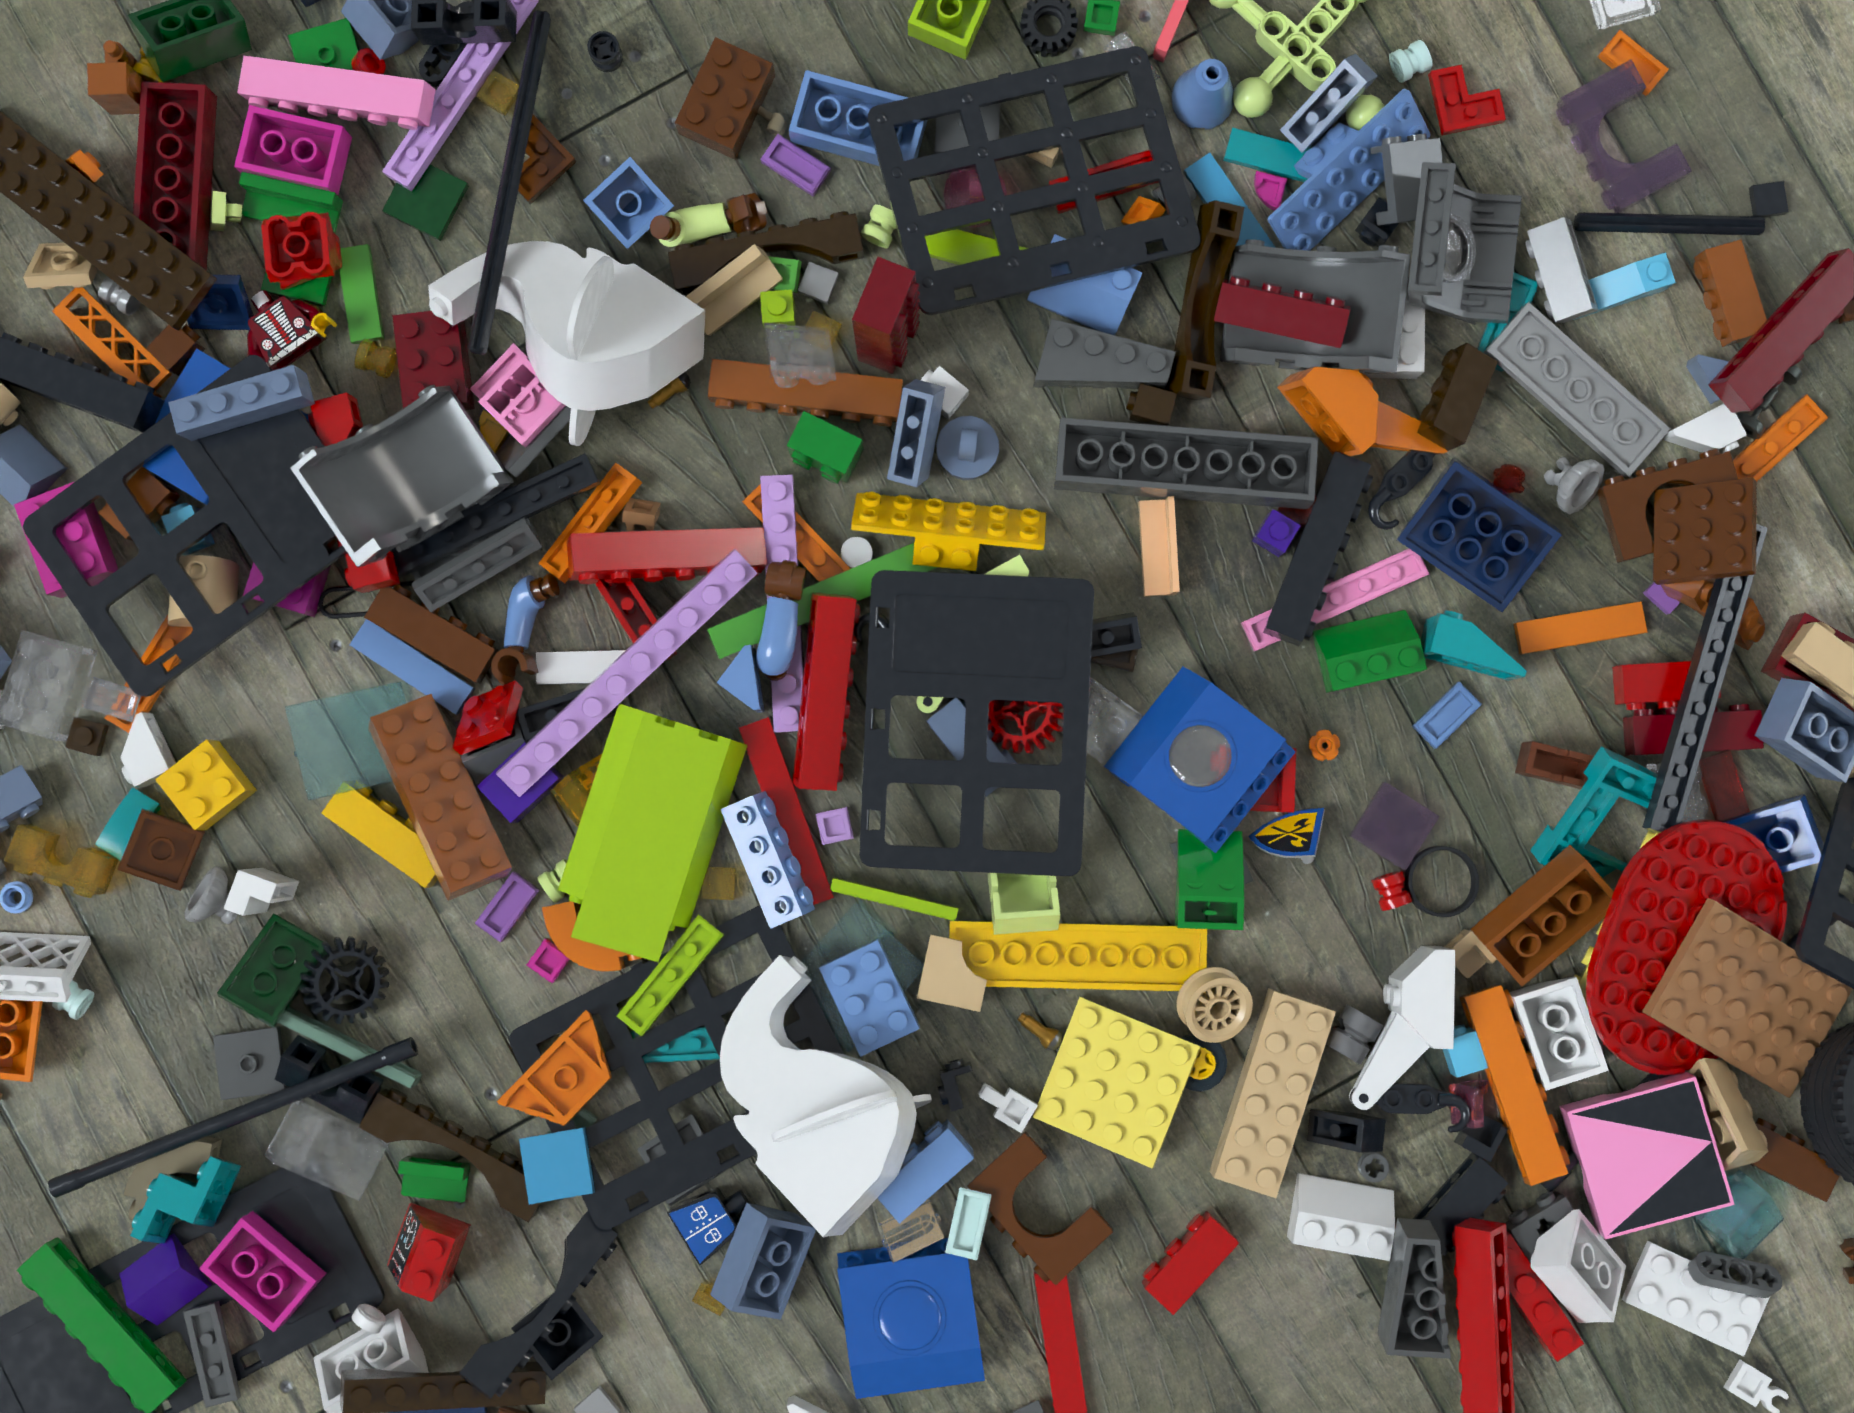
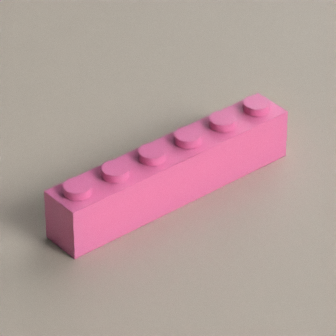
M243 56L237 93L247 99L249 105L268 109V105L278 106V109L289 113H297L298 109L308 110L309 114L318 117H327L328 113L338 114L339 118L354 122L357 121V117L367 118L368 122L376 125L386 126L387 122H395L402 128L417 130V126H430L436 90L425 80Z

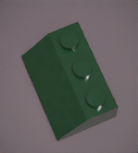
M168 0L128 14L129 21L146 58L162 82L178 78L181 75L200 68H206L214 63L252 50L245 19L231 0Z

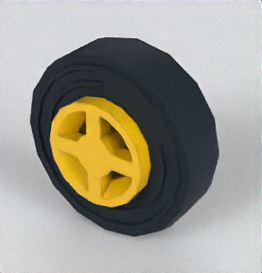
M1193 1034L1185 1035L1182 1039L1201 1046L1199 1050L1200 1055L1195 1060L1185 1088L1198 1092L1210 1090L1221 1082L1226 1073L1228 1061L1225 1050L1219 1042H1205L1196 1038Z

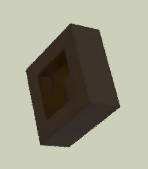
M74 717L65 748L94 756H101L109 725Z

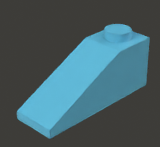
M1666 252L1590 279L1589 281L1599 311L1588 315L1663 292L1676 282Z

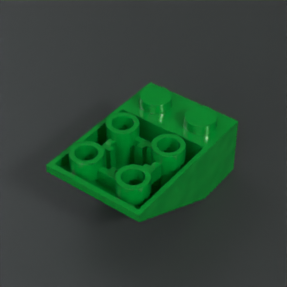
M1178 829L1175 926L1177 928L1243 930V831H1233L1217 853H1214L1187 829Z

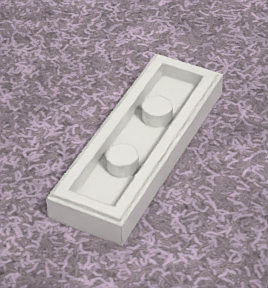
M626 650L536 652V664L539 672L536 674L537 685L591 684Z

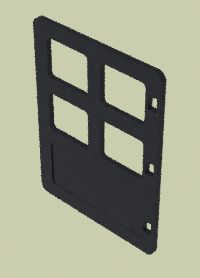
M250 355L198 393L271 372L272 369L260 356ZM300 409L193 441L176 434L170 412L25 519L23 524L25 534L135 694L144 697L153 695L347 554L343 546H340L330 554L325 545L334 540L336 535L290 468L300 460L299 454L307 448L325 446ZM174 446L208 495L209 503L172 531L162 536L127 486L126 478L166 448ZM103 497L138 547L139 553L106 579L92 587L57 537L56 530L96 499ZM227 523L262 573L263 581L221 613L216 614L180 563L179 557L219 526ZM156 574L191 624L193 631L188 637L151 664L145 665L111 616L109 608L149 577ZM259 595L264 602L249 613L244 604ZM177 654L182 662L167 672L163 663Z
M881 570L873 576L871 581L859 852L860 859L864 865L876 868L1046 876H1073L1079 872L1082 863L1094 588L1089 581L1074 578ZM879 607L890 608L889 628H878ZM901 695L963 699L966 703L963 758L954 761L891 757L889 754L892 697ZM992 700L1061 703L1064 707L1061 762L1058 765L990 762L986 757L989 703ZM874 708L885 709V729H873ZM890 783L959 786L962 790L959 845L953 848L888 844L885 841L887 786ZM998 787L1058 791L1060 801L1057 849L1054 852L986 849L983 846L986 789ZM870 809L881 811L880 829L869 830Z

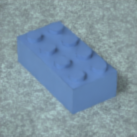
M805 70L789 127L790 141L880 166L867 122L868 113L876 105L908 97ZM927 120L894 127L903 161L918 157Z

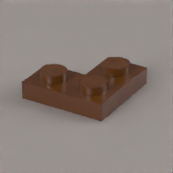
M534 115L532 116L525 152L529 158L523 163L518 192L529 204H532L576 163L575 158Z

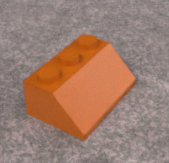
M0 1000V1079L33 1082L42 1001Z

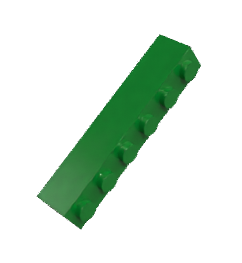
M58 1237L46 1242L16 1270L22 1276L23 1284L28 1289L35 1291L43 1299V1305L47 1311L57 1315L62 1320L67 1333L81 1341L87 1348L88 1356L94 1362L100 1363L109 1372L110 1380L129 1394L131 1403L139 1411L152 1413L187 1381L182 1373Z

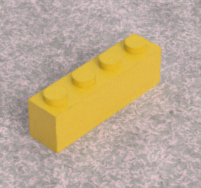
M356 780L355 783L352 781L343 782L321 814L424 888L433 887L438 879L410 818L408 817L405 820L397 814L399 809L385 799L379 801L370 795L373 790L361 781Z

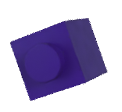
M1272 509L1265 517L1252 542L1280 557L1287 550L1301 525Z

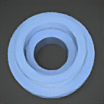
M10 882L0 892L1 906L10 913H22L32 905V889L24 882ZM17 891L22 895V900L19 903L14 900V894Z

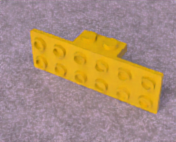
M876 492L856 494L851 530L915 537L913 565L976 571L979 544L1044 550L1046 513L1035 509H1009L1001 505L990 507L975 505L971 502L952 503L944 502L937 498L924 500L911 498L907 495L886 496Z

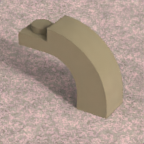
M205 1137L139 1163L129 1177L124 1191V1196L136 1197V1200L130 1206L129 1219L133 1221L136 1213L143 1209L148 1199L146 1195L147 1189L152 1180L158 1178L159 1173L172 1175L173 1173L183 1172L197 1175L201 1165L208 1161L210 1156L219 1158L222 1139Z

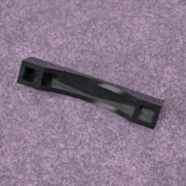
M587 1211L564 1240V1261L561 1276L553 1295L544 1309L530 1323L516 1333L498 1341L481 1345L458 1375L489 1400L494 1394L501 1397L513 1381L508 1377L516 1366L522 1370L534 1354L530 1347L537 1338L542 1342L547 1338L555 1327L551 1320L558 1311L563 1315L568 1311L576 1300L572 1293L579 1284L585 1288L597 1273L593 1266L600 1258L606 1261L618 1245L613 1241L618 1234L612 1229L602 1230L598 1228L589 1211Z

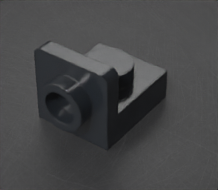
M1380 197L1355 229L1360 234L1359 238L1365 244L1371 247L1377 246L1378 248L1380 245H1384L1399 224L1377 226L1376 213L1388 211L1387 202Z

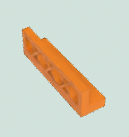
M75 287L52 312L116 374L127 378V384L134 386L136 381L146 384L155 389L153 395L161 398L162 396L156 390L172 373L84 287ZM81 296L89 302V316H78L70 308ZM95 309H96L101 315H95ZM95 321H109L111 323V338H101L95 332ZM118 331H119L124 337H118ZM118 343H131L134 346V360H124L118 355ZM141 354L147 359L141 360ZM141 365H154L160 373L148 384L140 376Z

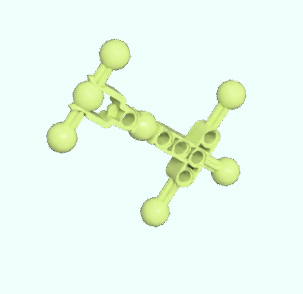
M1209 0L1211 5L1219 9L1232 7L1256 29L1255 37L1260 47L1275 59L1259 77H1249L1237 84L1233 92V102L1239 114L1247 118H1253L1266 113L1272 105V90L1288 73H1291L1309 90L1316 91L1336 69L1335 61L1321 46L1344 23L1351 10L1354 11L1359 3H1364L1368 0H1321L1298 26L1281 12L1271 11L1267 13L1253 0ZM1339 1L1344 5L1345 9L1336 10L1331 5V2ZM1318 24L1323 28L1324 32L1315 33L1310 29L1309 25ZM1269 25L1274 26L1278 29L1279 34L1270 35L1266 32L1265 27ZM1292 46L1297 47L1302 51L1303 55L1293 56L1288 48ZM1312 68H1321L1324 70L1326 77L1319 78L1315 76ZM1372 94L1360 95L1346 111L1348 126L1359 131L1384 107L1380 98Z

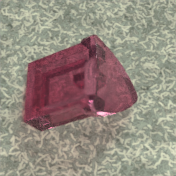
M1488 1080L1449 1084V1092L1461 1096L1470 1107L1471 1117L1466 1127L1473 1129L1484 1127L1483 1095L1489 1091ZM1451 1107V1124L1456 1125L1461 1118V1113L1458 1108Z

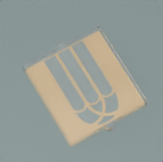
M927 1199L900 1224L894 1217L879 1223L884 1238L882 1244L887 1248L893 1263L945 1238L939 1224L941 1218L939 1214L935 1213L930 1199Z

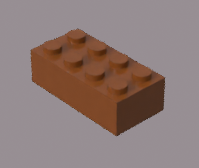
M1569 845L1474 925L1471 931L1523 987L1605 918L1614 891L1590 863Z

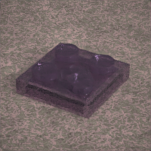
M1382 782L1349 837L1398 868L1406 871L1440 816L1388 783Z

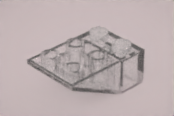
M301 1099L291 1104L264 1156L273 1164L360 1201L389 1143L359 1128L358 1125Z

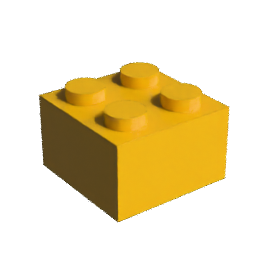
M206 739L155 779L194 830L209 829L257 791L218 740Z

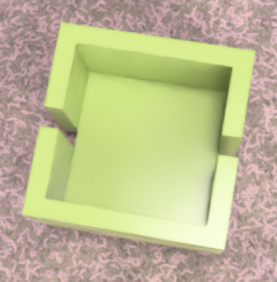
M988 873L994 935L1058 930L1060 907L1058 890L1056 888V876Z

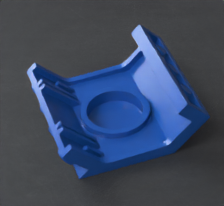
M948 1238L940 1239L895 1262L891 1251L894 1253L912 1243L896 1245L891 1248V1251L889 1246L837 1253V1271L849 1366L856 1399L985 1381L968 1258L945 1253Z

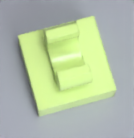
M213 191L210 230L224 231L225 220L241 222L242 205L226 204V192Z

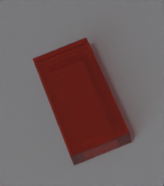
M1724 751L1700 759L1698 768L1715 820L1722 821L1750 812L1731 751Z

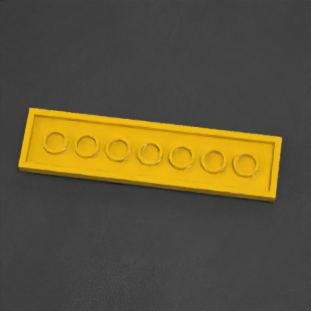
M950 921L949 938L962 941V955L967 967L975 975L987 979L986 987L1180 991L1184 982L1191 975L1207 968V929L1177 928L1176 926L1059 923L1058 930L994 935L992 921Z

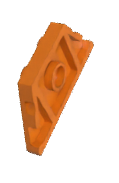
M585 1010L502 1095L497 1103L501 1106L510 1107L560 1125H567L612 1078L591 1013Z

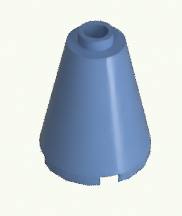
M1207 59L1184 72L1175 82L1172 90V109L1177 118L1187 127L1205 128V130L1213 129L1222 124L1230 115L1234 106V90L1226 66L1219 60Z

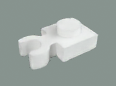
M1740 1359L1724 1385L1725 1389L1754 1407L1758 1405L1761 1399L1762 1405L1772 1413H1780V1410L1772 1405V1398L1779 1395L1786 1400L1789 1397L1779 1387L1769 1386L1772 1381L1770 1377Z

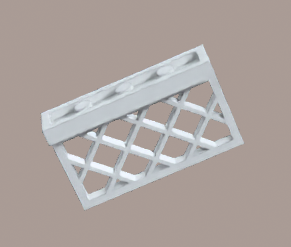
M0 932V946L3 944H13L0 950V964L2 965L0 966V1000L67 1003L71 995L69 985L91 945L90 936ZM36 945L45 946L32 953L28 950ZM67 947H77L65 954H62L60 951ZM20 952L24 955L23 957H20L11 962H8L6 960V958H9ZM51 954L56 957L43 964L38 961ZM29 964H32L34 967H24V966L29 965ZM62 965L66 967V969H56Z

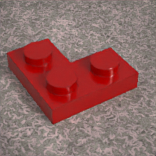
M1462 64L1432 70L1428 74L1441 136L1501 124L1506 120L1500 89L1468 95Z

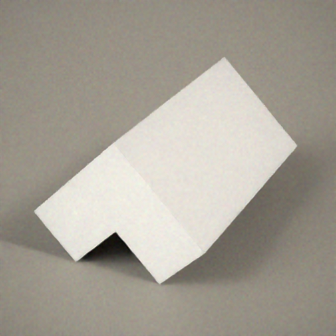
M264 868L238 870L224 909L242 916L267 912L270 903L293 900L299 881Z

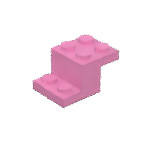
M514 343L470 388L480 399L478 402L525 448L566 406L557 401L544 388L528 356Z

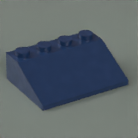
M1453 457L1434 482L1397 537V540L1500 612H1503L1562 534L1553 524Z

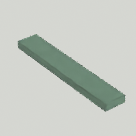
M288 1007L278 1022L354 1061L378 1052L291 1007ZM402 1062L375 1070L408 1088L418 1085L423 1075L421 1074L422 1072Z

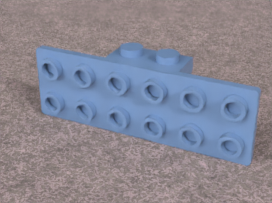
M1402 89L1359 131L1339 122L1294 165L1297 173L1308 180L1268 217V222L1284 249L1310 251L1385 180L1382 153L1371 154L1370 150L1372 147L1381 146V139L1401 136V142H1407V136L1426 133L1427 139L1430 137L1429 129L1409 90Z

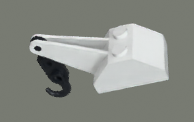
M1420 946L1389 976V984L1384 985L1383 999L1384 1003L1388 1004V1009L1391 1013L1349 1094L1351 1103L1358 1109L1367 1110L1374 1104H1377L1387 1113L1429 1114L1446 1106H1451L1459 1109L1461 1118L1456 1125L1448 1127L1450 1133L1459 1132L1469 1123L1471 1117L1470 1107L1461 1096L1445 1093L1427 1084L1395 1083L1429 1047L1433 1049H1454L1455 950L1442 946Z

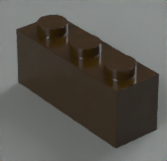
M1468 343L1449 350L1442 360V366L1444 367L1441 375L1431 387L1432 397L1430 402L1420 414L1421 424L1417 433L1447 451L1465 444L1498 361Z

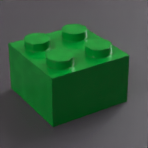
M803 411L787 444L794 464L806 470H810L812 466L820 470L823 478L835 484H838L840 480L848 483L864 450L861 438Z

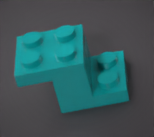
M210 1156L208 1161H205L199 1168L197 1173V1180L199 1181L197 1184L181 1177L159 1173L158 1178L153 1179L147 1189L146 1195L148 1199L143 1209L136 1213L132 1221V1228L134 1229L130 1236L141 1241L164 1244L176 1217L191 1224L214 1227L241 1165Z

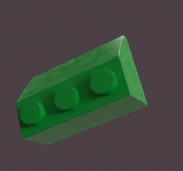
M1406 610L1323 628L1312 633L1326 693L1427 670L1420 637Z

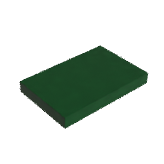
M273 913L217 992L218 997L275 1028L299 993V987L306 983V981L301 980L299 977L300 973L311 971L304 966V961L310 960L315 962L316 959L311 954V951L315 949L322 954L325 951L322 947L323 941Z

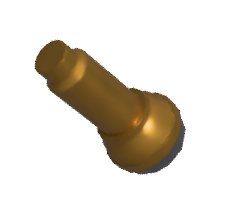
M1023 1012L1017 1019L1023 1027L1039 1038L1045 1049L1055 1050L1061 1045L1062 1035L1059 1030L1046 1028L1036 1019Z

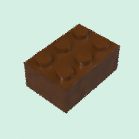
M715 37L676 118L675 125L678 134L736 160L758 114V109L762 106L775 78L773 63Z

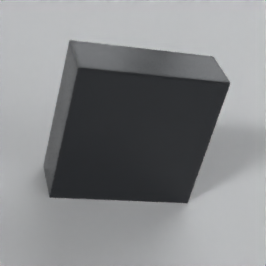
M1784 181L1757 184L1749 187L1753 216L1764 218L1785 215L1789 212Z

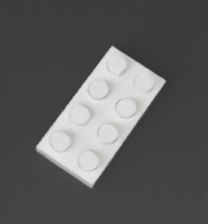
M1647 1240L1621 1300L1744 1356L1769 1298H1760L1700 1285L1689 1274V1259Z

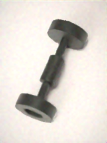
M1796 365L1790 367L1783 374L1784 379L1782 382L1796 384L1802 376L1801 370ZM1779 385L1770 389L1763 396V403L1755 409L1751 416L1745 413L1736 414L1747 437L1759 439L1765 431L1764 425L1757 418L1762 411L1768 409L1779 393L1777 390Z

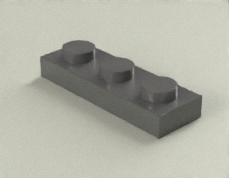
M219 1301L186 1309L183 1311L205 1408L238 1400L241 1397Z

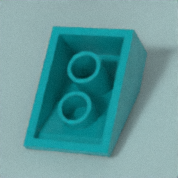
M1445 610L1443 614L1437 613V615L1425 620L1420 641L1426 659L1507 681L1526 676L1527 671L1472 622L1462 620V614Z

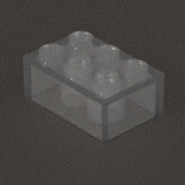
M21 630L0 699V725L55 741H67L73 718L78 717L98 650L43 634Z

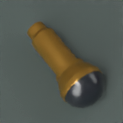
M686 372L682 373L653 394L651 399L647 401L652 409L660 406L675 393L687 391L691 384L689 375Z

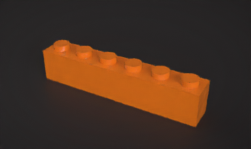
M1494 985L1460 996L1459 999L1469 1027L1477 1033L1488 1066L1484 1070L1504 1126L1508 1127L1507 1135L1524 1183L1533 1186L1569 1174L1566 1165L1570 1164L1569 1157L1564 1146H1559L1555 1134L1559 1132L1557 1123L1553 1115H1548L1543 1102L1547 1101V1096L1542 1084L1535 1081L1532 1071L1536 1070V1065L1531 1053L1524 1050L1521 1040L1525 1039V1034L1520 1022L1513 1019L1510 1009L1514 1008V1004L1507 989L1503 990L1502 985Z

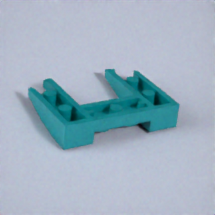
M1601 746L1583 772L1588 780L1555 828L1550 825L1546 826L1530 851L1540 864H1548L1566 847L1571 845L1590 863L1602 878L1615 869L1623 873L1627 866L1625 862L1587 842L1619 796L1648 808L1658 774Z

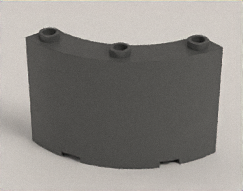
M1251 239L1246 240L1244 245L1235 247L1231 258L1229 280L1231 276H1240L1250 279L1249 284L1262 287L1263 282L1282 286V292L1294 294L1295 289L1305 290L1314 293V299L1326 301L1327 296L1337 297L1346 300L1345 305L1351 306L1341 348L1224 323L1220 353L1221 362L1259 366L1260 364L1275 366V362H1279L1278 368L1307 370L1313 367L1359 370L1368 374L1397 373L1411 254L1399 253V247L1380 245L1377 251L1336 252L1337 248L1329 246H1318L1317 251L1266 247L1264 246V241Z
M430 385L418 394L419 398L388 419L375 426L368 424L359 429L355 436L338 443L316 448V446L309 447L299 454L300 460L290 467L357 567L384 559L387 556L386 554L394 547L398 552H401L431 537L463 518L464 516L461 513L463 509L466 510L476 502L483 505L514 482L450 386L436 387L435 385Z

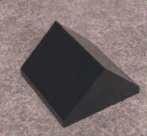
M553 1293L527 1312L511 1328L512 1331L516 1333L530 1323L544 1309ZM576 1300L564 1315L558 1311L551 1320L555 1327L543 1342L537 1338L530 1347V1350L534 1352L533 1358L551 1381L604 1337Z

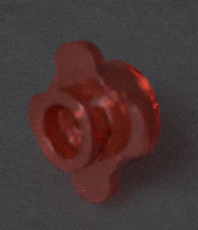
M1504 464L1501 468L1494 470L1493 474L1496 478L1493 484L1507 493H1523L1525 488L1522 486V483L1525 480V473L1522 469L1515 465Z

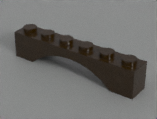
M1217 200L1200 205L1197 227L1201 240L1197 249L1191 253L1174 349L1175 356L1167 391L1177 393V397L1191 400L1211 398L1216 371L1214 317L1225 272L1239 240L1245 207Z
M847 211L833 213L830 215V219L820 221L817 218H807L801 220L799 225L787 227L785 224L769 227L767 232L757 234L755 231H744L737 234V238L724 240L723 237L711 238L706 241V244L695 247L693 244H682L675 247V251L668 252L675 289L683 296L690 294L754 244L762 248L765 253L779 251L802 252L819 257L831 264L864 258L856 214H849Z
M384 1089L377 1093L359 1128L386 1143L401 1140H420L449 1148L469 1160L485 1176L496 1195L500 1207L528 1223L535 1216L541 1203L529 1205L524 1169L519 1164L520 1159L506 1151H503L502 1154L490 1148L492 1144L485 1138L477 1135L472 1138L462 1132L464 1128L452 1120H446V1122L434 1116L436 1113L434 1110L423 1104L415 1106L406 1100L408 1098L407 1095L397 1089Z
M527 1362L522 1370L516 1366L508 1376L513 1381L502 1396L499 1397L494 1394L489 1400L458 1375L461 1371L419 1373L380 1369L341 1370L340 1407L342 1413H379L545 1404L546 1373L537 1362Z

